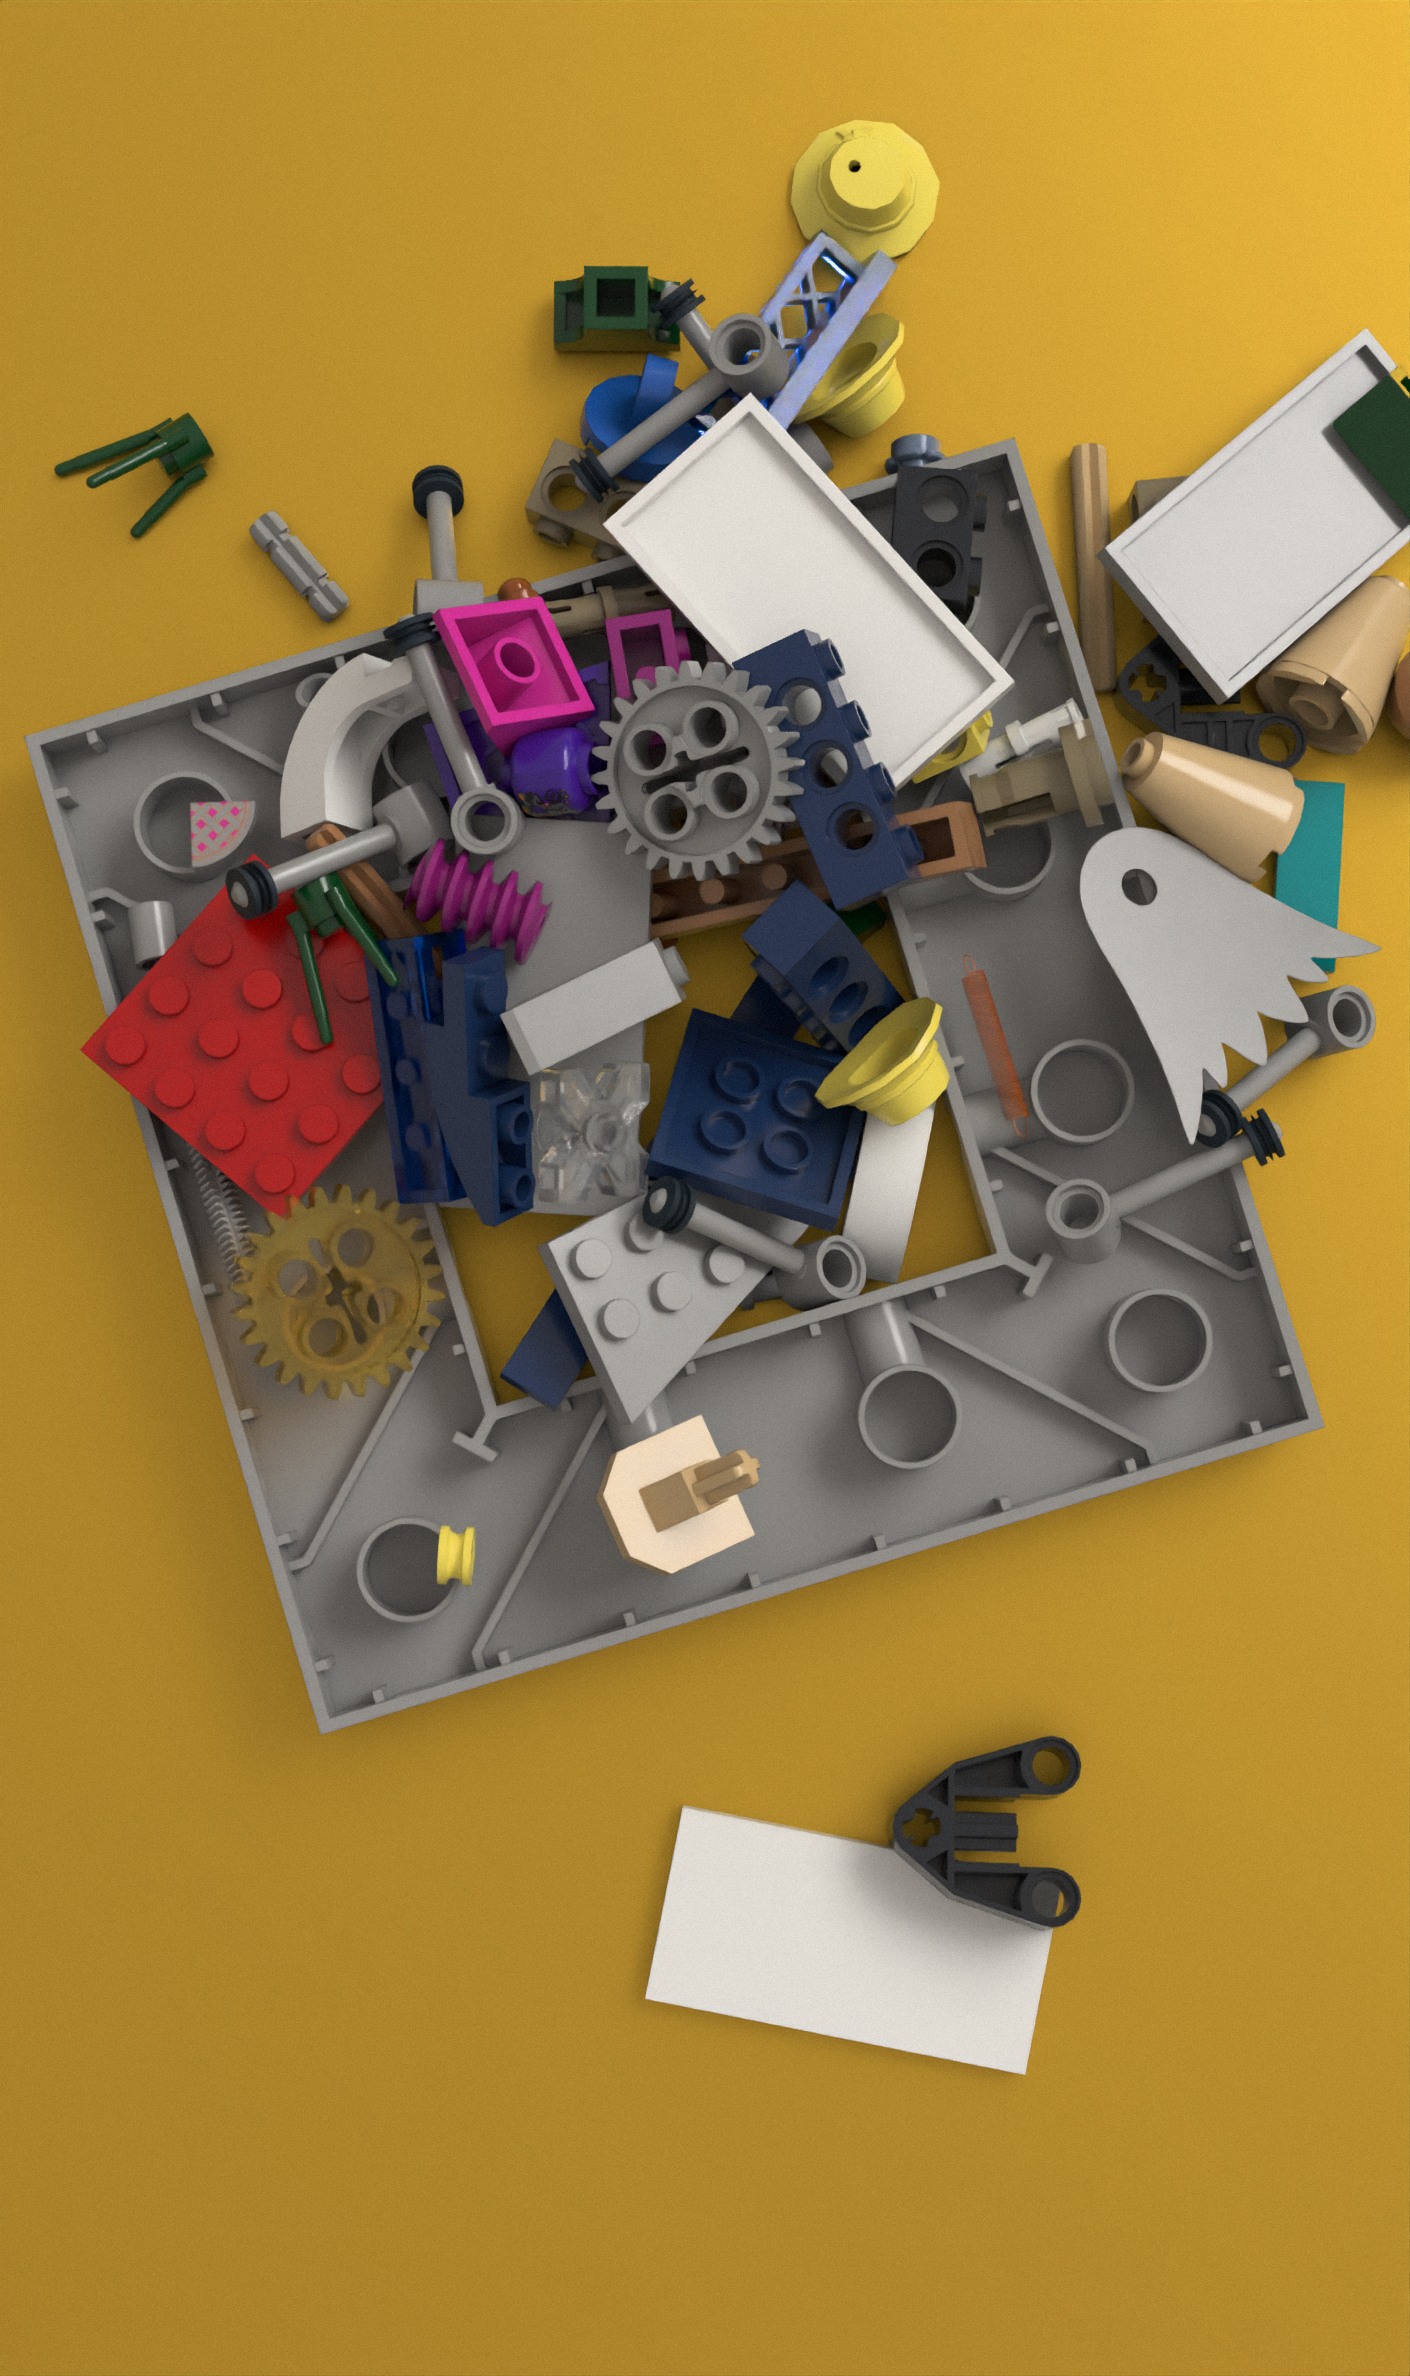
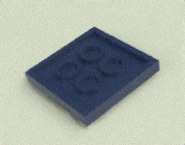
M692 1008L644 1174L657 1178L670 1176L692 1186L695 1190L833 1233L840 1216L865 1110L861 1111L854 1105H842L827 1109L817 1101L814 1095L824 1079L846 1056Z

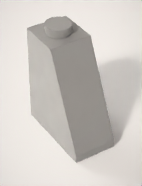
M659 937L514 1005L500 1014L528 1075L531 1076L682 1002L687 997L682 985L691 982L676 947L673 945L664 949Z

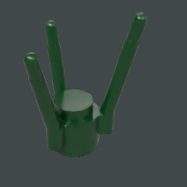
M188 412L174 421L168 418L149 430L62 462L55 466V474L64 476L142 447L145 448L89 476L86 480L87 486L91 489L97 488L156 459L167 477L178 471L181 476L131 528L130 533L132 537L139 538L153 523L157 522L189 487L207 477L201 464L213 458L214 453L203 432Z
M337 871L319 877L293 892L290 897L297 911L285 917L296 938L314 1019L317 1023L320 1040L324 1045H329L333 1042V1034L310 931L316 930L322 940L348 928L387 985L394 988L400 983L398 977L400 967L356 908Z

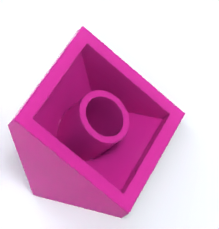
M542 596L438 609L432 616L486 733L504 757L511 755L512 747L518 738L545 729L569 727L589 717L595 711L594 705Z

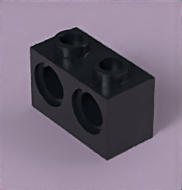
M899 465L895 483L890 545L917 575V568L925 561L939 560L945 563L950 568L953 579L944 586H927L953 614L963 615L967 596L979 597L983 558L971 556L973 532H984L988 493L976 492L978 471ZM943 496L955 504L958 514L950 521L937 522L925 514L922 504L931 497Z

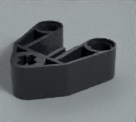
M1160 634L1126 663L1117 678L1116 687L1112 693L1115 708L1121 716L1146 735L1152 732H1160L1283 768L1289 772L1300 761L1306 751L1307 737L1305 729L1297 719L1289 714H1245V711L1181 713V706L1218 704L1188 668L1179 669V662H1182L1181 659ZM1139 676L1146 677L1148 687L1158 688L1149 702L1142 701V694L1139 690H1130ZM1241 688L1220 705L1240 704ZM1270 732L1283 737L1289 750L1288 758L1282 761H1274L1265 757L1260 751L1259 736Z
M1049 1736L955 1762L895 1811L889 1820L887 1829L889 1843L896 1854L947 1899L1042 1931L1064 1926L1073 1920L1079 1911L1081 1903L1078 1884L1064 1870L1047 1867H1019V1863L954 1862V1851L1016 1852V1839L1018 1838L1016 1813L955 1811V1801L1012 1803L1017 1799H1054L1072 1788L1079 1779L1081 1771L1080 1756L1075 1747L1064 1738ZM1038 1752H1051L1059 1757L1063 1763V1779L1058 1785L1043 1784L1036 1778L1033 1773L1032 1763L1033 1758ZM915 1813L924 1814L927 1817L923 1822L924 1825L932 1822L934 1825L935 1835L925 1839L922 1847L914 1846L910 1843L914 1835L906 1838L903 1834L902 1826L910 1823L914 1819ZM1039 1882L1053 1883L1063 1894V1908L1059 1915L1054 1918L1041 1915L1033 1906L1032 1893Z

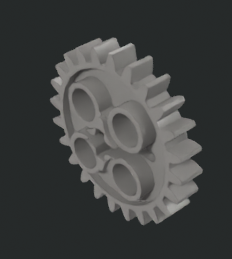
M681 661L679 675L671 666L656 667V685L649 679L636 678L632 681L637 701L628 697H616L613 703L623 717L621 721L600 722L599 726L606 734L612 737L610 746L592 748V754L608 762L607 770L592 775L591 782L608 785L610 794L601 798L595 805L597 809L616 810L618 816L611 822L607 831L609 834H622L626 832L631 834L624 849L627 855L641 854L649 849L646 857V869L661 870L669 862L670 878H687L692 869L697 881L713 879L716 867L723 876L735 875L739 873L738 857L747 864L762 861L757 841L768 846L780 844L782 840L776 829L772 826L774 821L790 822L795 820V814L783 804L785 796H796L804 793V788L788 781V772L804 767L805 760L797 757H787L786 747L795 743L800 738V733L780 732L777 725L788 714V708L786 706H775L766 709L764 705L772 689L767 685H756L747 691L749 672L733 670L726 678L725 664L720 662H708L702 673L698 661ZM715 711H719L726 722L725 736L717 745L711 741L707 730L709 718ZM657 733L662 736L666 744L665 759L658 767L650 759L648 750L651 739ZM743 747H747L749 750L747 759L732 765L719 766L701 772L696 776V781L675 782L666 785V787L657 790L651 795L646 791V786L649 782L693 770L699 766V760H719L737 752ZM737 774L744 780L747 787L746 801L740 809L732 805L728 796L729 783ZM676 797H679L684 802L687 809L686 823L680 831L672 825L669 817L670 805Z

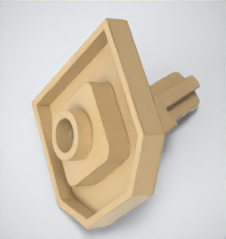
M699 1415L612 1454L596 1499L623 1559L660 1575L667 1576L755 1535L737 1494L754 1487L758 1483L757 1470L761 1468L757 1457L751 1458L744 1449H737L720 1457L702 1415Z

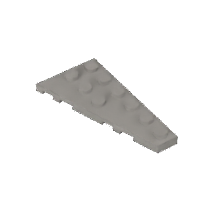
M865 1111V1115H864V1119H863V1123H862V1127H861V1131H860V1135H859V1139H858V1143H857V1148H856V1152H855V1156H854V1160H853V1164H852V1168H851V1172H850V1176H849L848 1183L851 1181V1179H852L853 1176H854L855 1167H856V1162H857V1157H858V1152H859V1147H860V1142H861V1137H862V1132H863V1127H864V1122H865L866 1111ZM649 1190L537 1246L620 1426L632 1424L773 1267L685 1227L679 1233L670 1235L647 1225L643 1220L642 1209ZM695 1190L696 1203L791 1246L810 1226Z

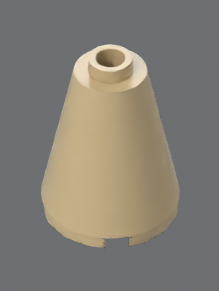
M1369 576L1264 668L1256 684L1260 702L1268 713L1289 714L1297 719L1303 728L1306 729L1307 743L1313 747L1335 754L1352 755L1359 752L1363 744L1365 743L1366 745L1373 737L1410 631L1409 588L1392 576Z
M1152 732L1144 738L1139 737L1132 741L1126 748L1120 762L1124 788L1172 836L1193 846L1248 884L1258 881L1268 872L1259 865L1271 850L1279 855L1283 854L1290 844L1301 819L1305 801L1304 791L1294 785V781L1299 779L1283 768L1160 732Z

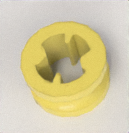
M442 1525L438 1545L437 1584L446 1585L449 1579L457 1578L462 1582V1586H471L475 1559V1527H466L463 1533L458 1534L454 1533L450 1526Z

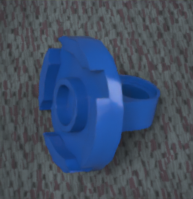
M648 353L641 376L626 375L612 377L593 387L584 403L580 418V438L585 447H587L590 441L601 453L680 394L682 390L674 386L679 362ZM699 411L618 474L630 480L652 481L707 432V422L702 411Z

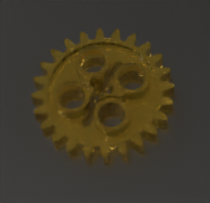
M337 1184L333 1192L332 1201L329 1202L321 1187L311 1186L309 1187L308 1194L309 1206H304L295 1196L287 1195L284 1197L287 1211L286 1217L282 1218L271 1211L265 1210L261 1214L270 1231L265 1236L246 1231L244 1237L256 1251L253 1257L234 1256L233 1262L247 1270L248 1274L247 1280L228 1284L229 1290L246 1295V1303L230 1311V1315L232 1318L250 1320L252 1326L239 1337L242 1344L254 1345L262 1343L264 1345L254 1360L256 1365L264 1368L277 1360L280 1361L274 1379L277 1382L286 1385L297 1373H300L299 1392L311 1396L319 1381L322 1380L327 1398L338 1400L343 1382H347L353 1395L364 1397L366 1377L370 1376L379 1386L387 1388L391 1386L387 1370L388 1366L392 1364L406 1372H410L413 1369L408 1357L404 1353L409 1346L423 1351H428L430 1348L418 1332L421 1326H440L441 1321L434 1315L426 1312L427 1303L444 1300L445 1293L428 1288L427 1280L444 1271L443 1266L424 1263L422 1257L435 1246L433 1240L419 1239L413 1241L410 1238L420 1223L418 1218L410 1216L398 1223L395 1222L400 1206L398 1201L388 1199L375 1210V1190L364 1188L358 1195L355 1203H352L349 1185ZM355 1228L364 1237L365 1251L357 1262L346 1265L339 1258L337 1251L338 1241L345 1232ZM313 1238L317 1239L320 1244L323 1259L331 1276L335 1279L349 1282L350 1287L342 1292V1298L366 1335V1340L362 1344L356 1342L352 1326L344 1308L340 1304L325 1300L324 1296L328 1295L333 1289L327 1274H325L322 1266L313 1257L308 1247L309 1241ZM299 1259L306 1267L308 1273L307 1283L297 1294L287 1296L280 1288L279 1273L289 1261ZM386 1287L393 1294L395 1301L394 1309L386 1320L374 1323L367 1311L368 1300L377 1289ZM330 1318L336 1326V1341L327 1352L316 1354L309 1344V1332L312 1326L319 1320Z

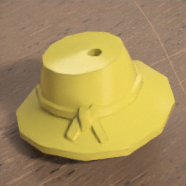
M853 120L819 133L797 161L794 167L790 203L804 237L836 259L876 265L909 253L934 221L940 182L923 146L895 124ZM853 166H860L859 171H850Z
M882 312L854 319L825 338L794 367L781 392V415L783 418L795 424L818 418L853 439L867 435L884 424L898 410L905 399V388L896 367L895 358L896 352L903 344L904 325L899 320Z
M927 996L901 1004L878 1022L824 1079L814 1095L817 1101L827 1109L842 1105H854L859 1110L867 1111L889 1126L903 1124L920 1114L947 1088L950 1080L946 1065L938 1052L939 1046L934 1040L943 1008Z

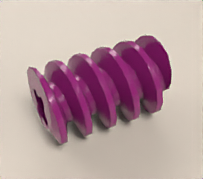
M439 837L428 849L415 872L404 901L403 911L417 899V920L423 923L428 922L441 909V929L446 933H452L466 920V942L476 944L488 931H491L490 947L505 950L514 941L515 963L521 966L525 965L539 940L552 908L553 901L549 905L542 903L543 882L537 880L524 895L518 893V871L512 870L500 884L493 882L495 861L488 859L476 873L470 872V851L464 848L451 862L445 861L446 840Z

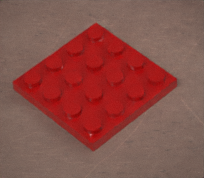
M254 853L243 864L245 865L250 861L257 860L261 862L267 869L270 868ZM225 884L82 1046L80 1051L278 1221L282 1222L426 1057L423 1022L443 1014L401 978H399L400 983L397 987L393 988L387 985L357 941L346 931L342 930L321 940L317 931L312 930L310 931V937L333 1034V1042L329 1045H324L320 1040L317 1023L314 1019L296 938L285 919L286 916L297 911L290 897L296 889L292 888L278 894V905L275 910L259 915L254 919L246 920L233 907Z

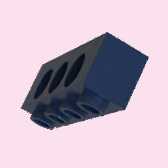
M802 629L732 662L734 670H745L750 673L747 691L756 685H767L772 689L764 705L766 709L775 706H786L788 708V714L777 725L780 732L800 733V738L792 745L786 747L787 757H797L805 760L804 767L788 772V781L804 788V793L802 795L788 796L836 911L855 910L923 879L917 863L924 860L921 845L908 823L902 826L899 824L890 803L898 798L895 784L884 763L878 762L874 764L864 741L872 736L871 729L859 703L856 700L848 702L838 680V678L846 674L845 667L832 640L827 638L822 641L818 633ZM814 689L820 697L821 710L818 717L812 723L803 726L795 716L794 705L802 692ZM839 750L846 758L847 773L840 784L829 787L821 778L820 765L828 753ZM864 811L873 822L874 833L872 839L865 847L856 849L847 839L846 826L854 814Z
M798 879L741 935L757 955L749 965L772 987L771 991L792 1011L791 1014L813 1035L812 1039L823 1049L847 1056L878 1022L906 1002L844 921Z

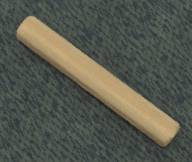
M1085 443L1074 446L1071 453L1080 648L1095 694H1102L1114 691L1117 681L1112 575L1095 556L1111 543L1107 459L1104 445Z

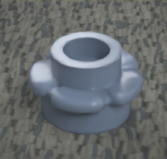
M925 434L905 435L896 439L891 444V458L886 460L885 470L888 475H892L898 472L899 465L921 466L945 459L946 456L941 453V443L935 437Z

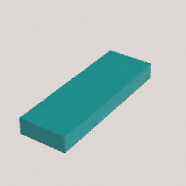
M1297 780L1294 781V785L1304 791L1305 801L1300 822L1290 844L1282 855L1274 853L1272 897L1300 913L1337 929L1345 783ZM1311 958L1325 974H1333L1335 972L1336 958Z

